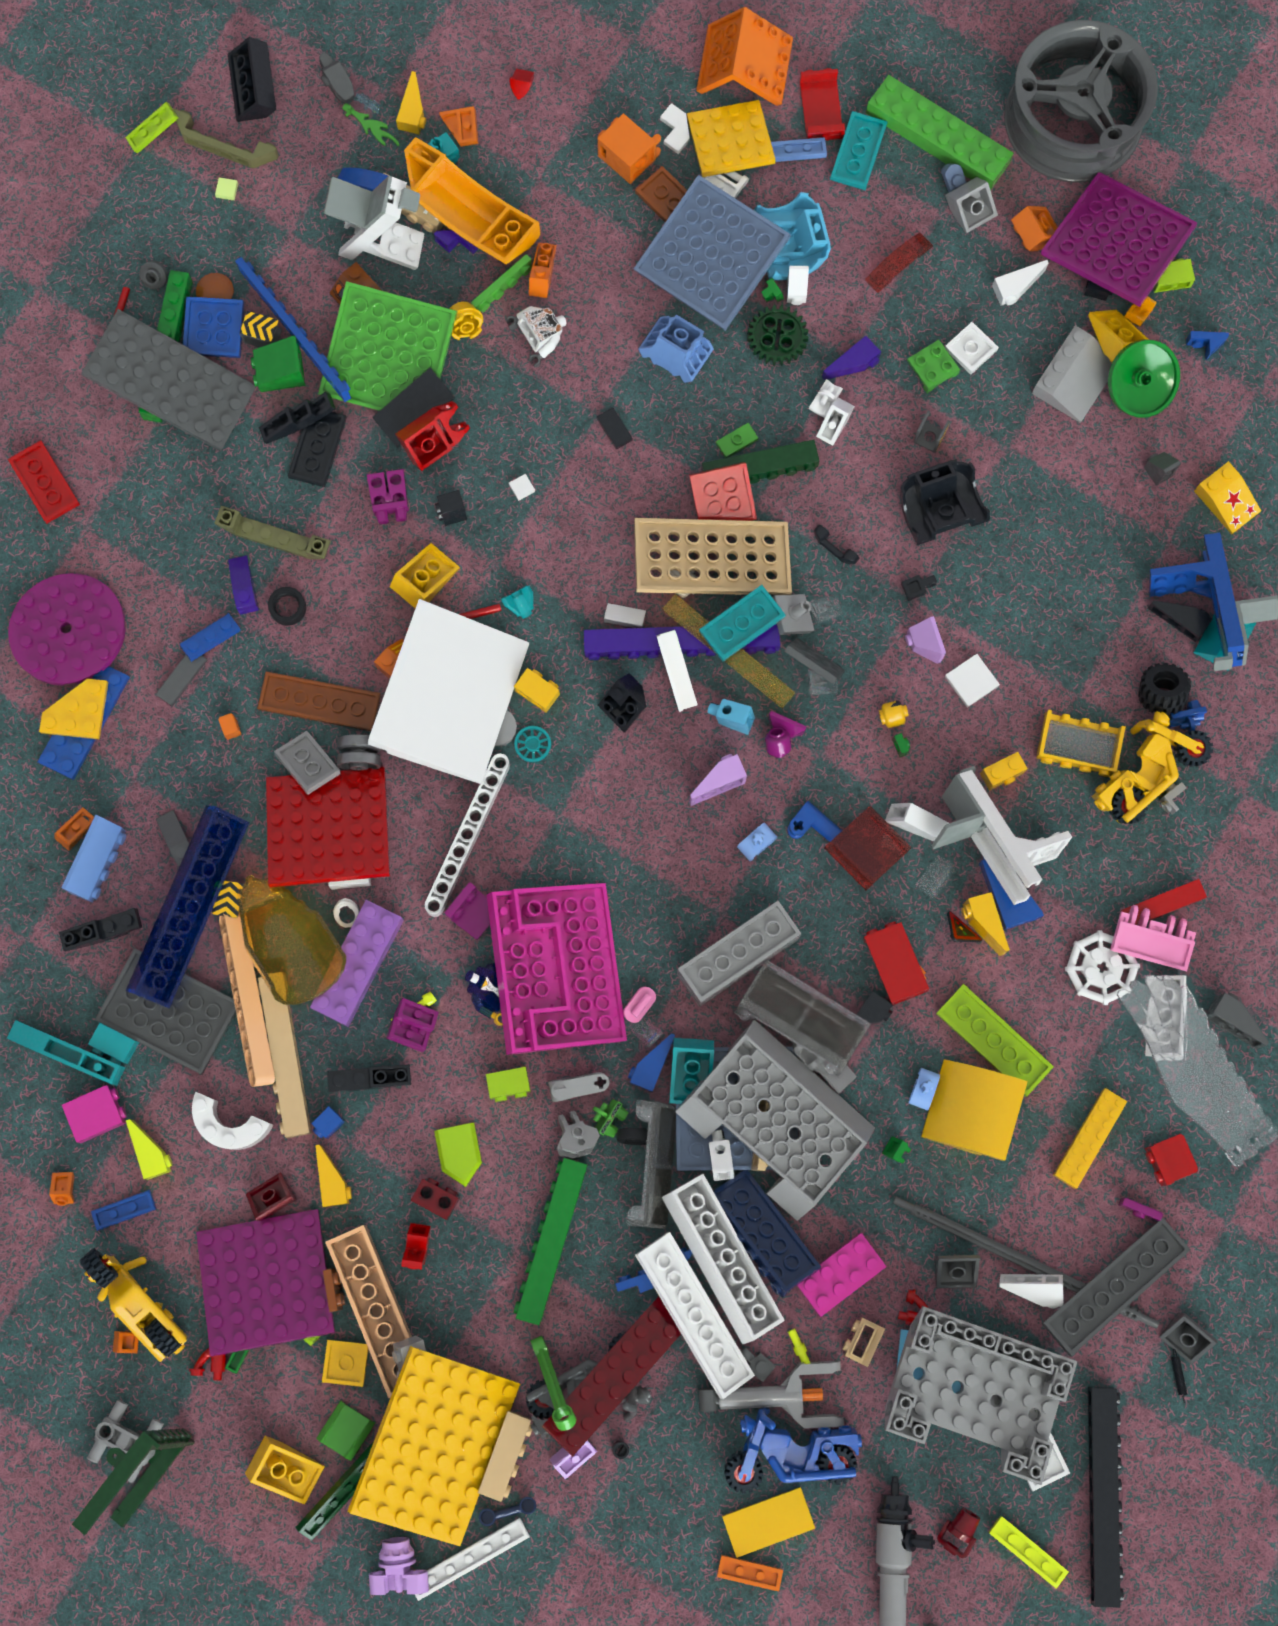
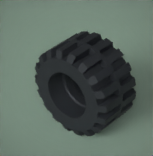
M1157 663L1155 667L1151 665L1141 676L1138 692L1140 703L1143 704L1145 709H1149L1151 713L1158 711L1170 716V713L1177 714L1178 710L1182 711L1187 704L1191 688V679L1188 678V673L1183 672L1181 667L1177 668L1174 664L1168 665V663H1163V665H1160V663ZM1159 688L1169 689V691L1161 690Z

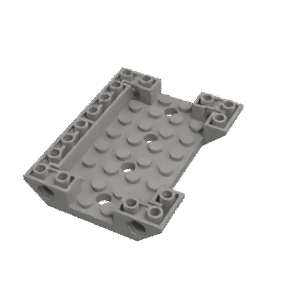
M754 1019L730 1046L729 1052L705 1080L700 1081L676 1109L675 1113L704 1139L711 1135L721 1124L726 1127L781 1177L766 1194L798 1221L819 1202L864 1148L875 1127ZM732 1072L738 1075V1082L734 1085L728 1081V1075ZM761 1100H766L769 1104L766 1112L760 1111L758 1107ZM793 1127L799 1130V1137L797 1139H792L789 1136V1131ZM822 1155H827L830 1158V1163L826 1167L820 1164Z
M922 1306L909 1327L885 1406L884 1430L925 1444L931 1424L1001 1448L1002 1472L1042 1485L1053 1448V1443L1048 1442L1055 1415L1059 1402H1066L1078 1361ZM920 1367L923 1375L920 1379H915L913 1372L916 1368ZM955 1381L961 1383V1390L958 1393H954L952 1390V1384ZM993 1395H998L1000 1402L997 1406L993 1407L990 1399ZM1032 1408H1035L1038 1412L1035 1420L1029 1418V1411Z

